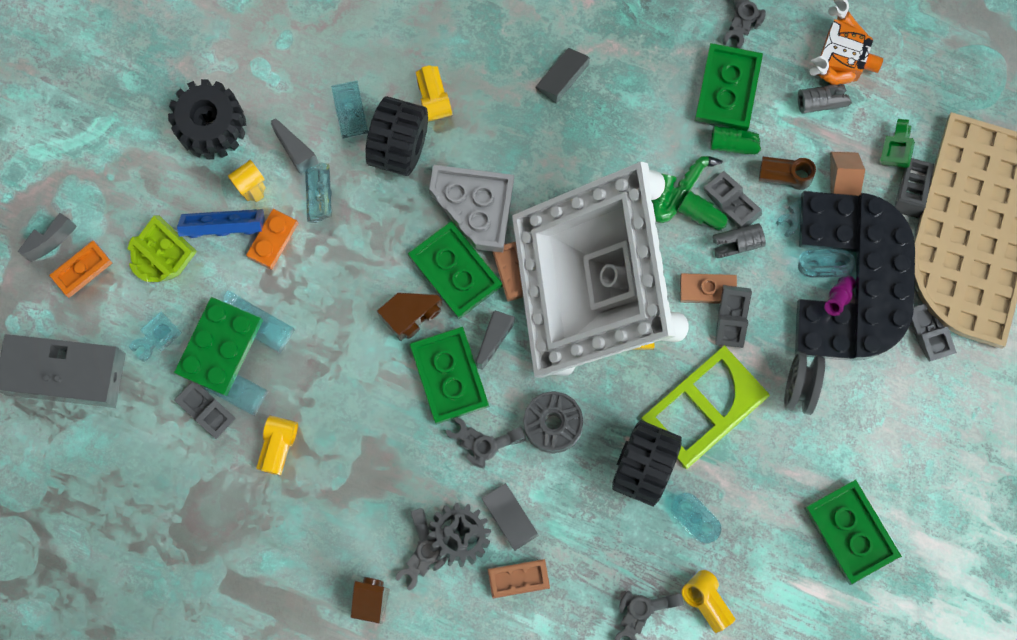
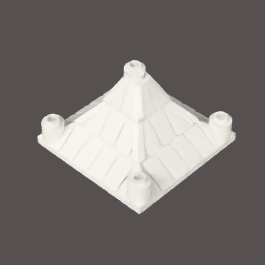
M640 161L512 215L534 377L543 378L550 375L568 376L574 371L575 367L658 341L680 342L687 335V318L679 312H671L669 301L667 300V288L663 275L661 252L659 251L654 208L651 201L661 196L665 188V180L660 172L650 170L648 163Z

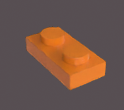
M272 209L263 225L262 231L257 235L246 256L272 270L299 224L298 221Z
M93 240L49 276L62 292L70 298L113 264V262Z

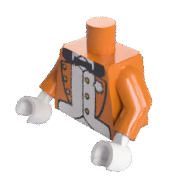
M834 0L833 2L837 6L830 7L828 13L831 16L838 17L834 19L828 31L821 55L811 59V62L816 67L810 69V74L821 77L830 85H838L857 81L864 69L878 73L884 58L869 53L873 43L872 37L868 36L850 14L847 0Z

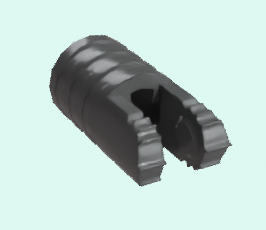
M844 84L800 89L798 91V106L802 114L849 107L852 102L849 95H844L847 91Z
M760 223L713 235V243L717 245L723 244V246L715 248V258H723L765 247V235Z

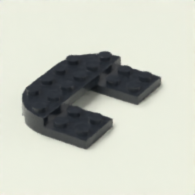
M803 191L801 193L799 247L857 252L855 304L849 303L845 305L842 313L840 312L838 316H832L826 312L825 303L827 301L805 299L797 301L795 354L801 351L805 352L807 357L819 355L826 359L852 361L865 360L880 355L894 347L904 337L912 321L915 285V241L912 230L902 213L891 203L878 196L861 193L857 196Z

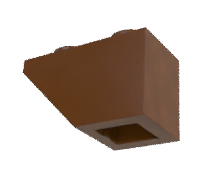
M397 293L380 307L377 313L396 337L402 341L405 337L407 339L412 338L420 330L419 325L426 319L431 321L438 316L443 304L438 295Z
M364 577L363 582L355 581L351 618L378 624L383 623L390 589L383 587V581Z

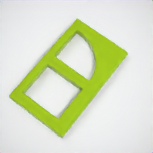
M724 345L647 412L641 420L667 430L656 417L683 393L686 394L714 425L687 451L681 446L677 460L683 468L688 469L762 404L770 394ZM719 361H722L728 369L734 385L733 403L725 417L716 410L694 385Z

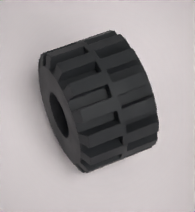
M201 79V85L199 86L194 81L187 83L189 89L185 92L180 88L175 93L179 98L178 101L171 100L169 104L173 113L168 114V121L172 125L171 130L182 146L199 158L204 154L206 159H214V153H219L221 158L227 156L226 149L229 147L235 151L239 146L236 140L237 138L244 139L245 131L243 126L247 125L243 114L244 111L234 93L229 88L226 90L224 85L217 81L212 86L209 79Z
M385 96L377 106L369 127L365 148L367 165L409 176L418 163L425 142L428 127L427 108Z
M640 420L635 425L629 441H626L616 464L618 468L612 482V490L654 507L662 497L681 449L682 437Z

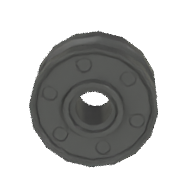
M798 351L795 354L785 389V410L793 411L798 401L802 400L803 414H813L824 380L825 358L823 356L816 355L809 367L807 366V354L805 352Z
M556 391L542 393L532 399L525 410L523 422L526 436L531 444L542 452L551 454L565 452L573 447L581 436L583 428L582 411L577 402L565 393ZM557 416L562 423L557 429H549L545 424L547 418Z

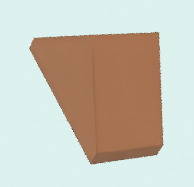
M831 152V193L859 196L862 191L865 167L859 153Z

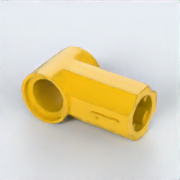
M428 65L421 67L420 70L416 71V79L422 96L421 104L428 111V122L453 116L448 94L444 92L438 66Z
M251 160L227 175L247 201L258 202L264 198L266 187L263 181L265 179Z
M269 415L263 430L264 443L256 467L257 470L281 476L289 446L293 445L297 435L298 422Z
M700 570L683 586L681 590L682 597L687 604L698 608L712 630L718 633L730 626L736 619L717 592L719 583L715 575L707 570Z

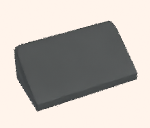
M568 48L535 88L557 103L589 66L590 58L583 53Z

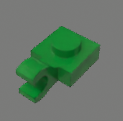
M898 119L895 135L886 136L880 159L882 165L910 167L915 141L913 138H909L912 126L909 125V120Z

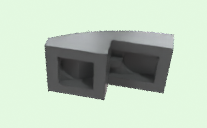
M725 171L704 186L706 194L737 228L749 226L762 216V209L743 193V187Z
M59 213L43 235L34 229L17 252L30 262L35 261L57 248L77 226L69 218Z
M723 285L716 329V345L744 348L748 327L747 316L752 295L751 288Z
M926 304L914 307L911 326L927 360L930 362L957 353L948 326L944 327L935 316H932L927 310Z
M191 382L174 400L215 439L236 419L201 385Z
M506 483L482 498L514 551L539 536Z

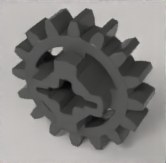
M455 503L453 510L446 505L442 510L443 515L436 512L433 517L435 522H430L428 529L433 532L428 534L427 540L434 541L430 550L431 552L437 550L440 552L438 556L439 561L444 557L448 558V566H451L454 560L458 561L460 567L464 566L466 560L473 565L477 560L476 556L482 558L485 554L483 548H488L490 540L486 539V537H489L491 529L484 528L488 520L487 518L481 520L478 518L480 514L479 509L474 513L470 512L469 504L464 509H460L459 503ZM451 519L450 526H444V529H441V526ZM456 529L459 531L460 536H464L462 541L459 535L455 533ZM477 541V544L467 551L468 544Z

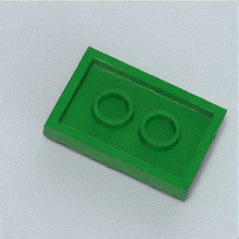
M710 43L694 121L748 131L763 53Z
M452 221L408 253L409 258L458 319L462 318L503 287L501 281Z
M210 297L174 373L227 397L263 319Z
M463 327L410 343L436 425L489 407Z
M857 480L846 484L805 507L807 514L849 585L902 557Z

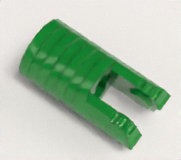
M714 126L711 134L710 150L755 155L761 151L759 134L741 129Z
M691 190L688 192L678 209L679 213L684 214V216L691 218V220L698 222L700 225L704 223L718 231H722V229L727 227V215L722 214L721 211L713 207V203L694 194Z

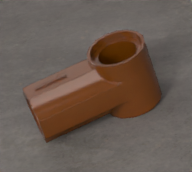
M763 156L759 181L785 184L797 190H804L811 185L816 173V166L808 158L788 160ZM803 170L808 174V177L801 178L796 175L795 171Z

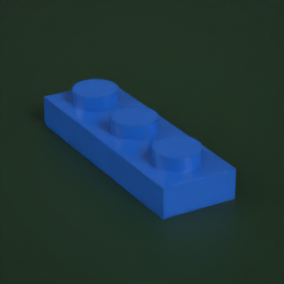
M263 209L181 214L177 225L179 237L197 238L202 235L212 234L216 236H226L230 233L254 234L262 231L265 219Z

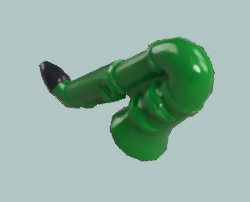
M701 156L695 161V164L689 167V171L684 175L685 178L679 181L676 188L673 186L677 178L672 175L662 174L665 180L664 191L660 197L651 200L655 221L658 223L669 222L677 214L679 206L693 188L706 166L714 167L720 165L723 161L711 156Z

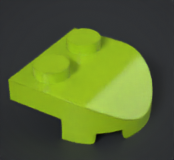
M154 215L140 235L130 239L127 248L130 250L131 263H129L132 272L146 282H163L176 278L197 253V250L182 236L179 237L178 232L160 215Z

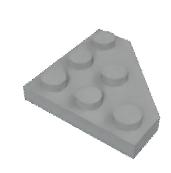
M433 165L429 193L475 249L503 253L514 175Z

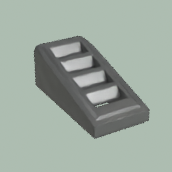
M276 118L271 120V126L299 173L302 174L319 164L312 150Z
M911 158L910 167H904L895 201V207L902 214L920 218L925 210L934 169L933 163ZM913 170L924 173L925 176L914 174L910 171ZM910 180V181H913V182L921 183V184H923V185H919V184L912 183V182H908V181ZM906 191L920 194V196H919V195H915V194L908 193V192H906Z
M496 310L493 311L476 359L477 368L483 370L514 326V316Z

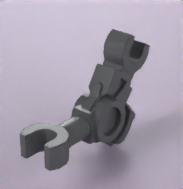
M733 0L735 16L729 28L731 31L727 32L723 39L724 45L727 44L729 39L734 38L738 42L736 48L741 49L744 43L743 34L748 36L751 29L750 25L756 22L754 29H759L762 25L766 11L764 9L758 10L757 6L749 0Z
M457 417L455 422L461 426V430L458 433L446 430L448 437L453 440H462L460 446L473 451L474 457L469 453L466 454V457L474 466L479 468H485V461L493 458L499 452L498 449L526 441L522 427L494 438L493 436L483 435L472 427L468 430L465 422Z
M422 508L411 511L420 541H418L416 551L406 563L409 568L399 571L395 578L399 581L403 575H410L412 582L407 587L409 591L416 587L419 574L423 577L425 576L430 564L437 563L433 567V571H436L448 559L444 557L439 561L438 556L440 552L438 550L431 552L430 548L434 541L427 540L429 529L425 512Z
M627 591L621 598L619 605L620 613H623L625 606H627L628 613L626 616L624 615L620 624L625 628L616 635L615 640H620L623 636H628L631 640H637L635 634H641L646 620L651 614H654V611L684 605L682 594L651 599L643 595L633 596L630 591Z

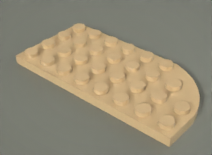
M951 112L947 117L936 157L926 208L920 216L914 237V286L922 303L927 305V310L944 327L948 326L950 331L959 336L1000 349L1006 347L1017 304V132Z

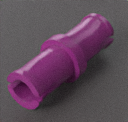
M842 275L838 283L831 288L829 299L825 303V310L828 314L832 316L840 315L844 306L851 301L852 291L856 286V280L851 275Z

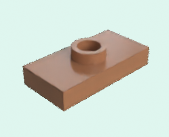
M515 241L504 244L503 253L492 251L507 302L523 298Z
M681 273L680 303L720 304L723 285L737 287V275Z
M545 559L488 569L493 599L550 589Z

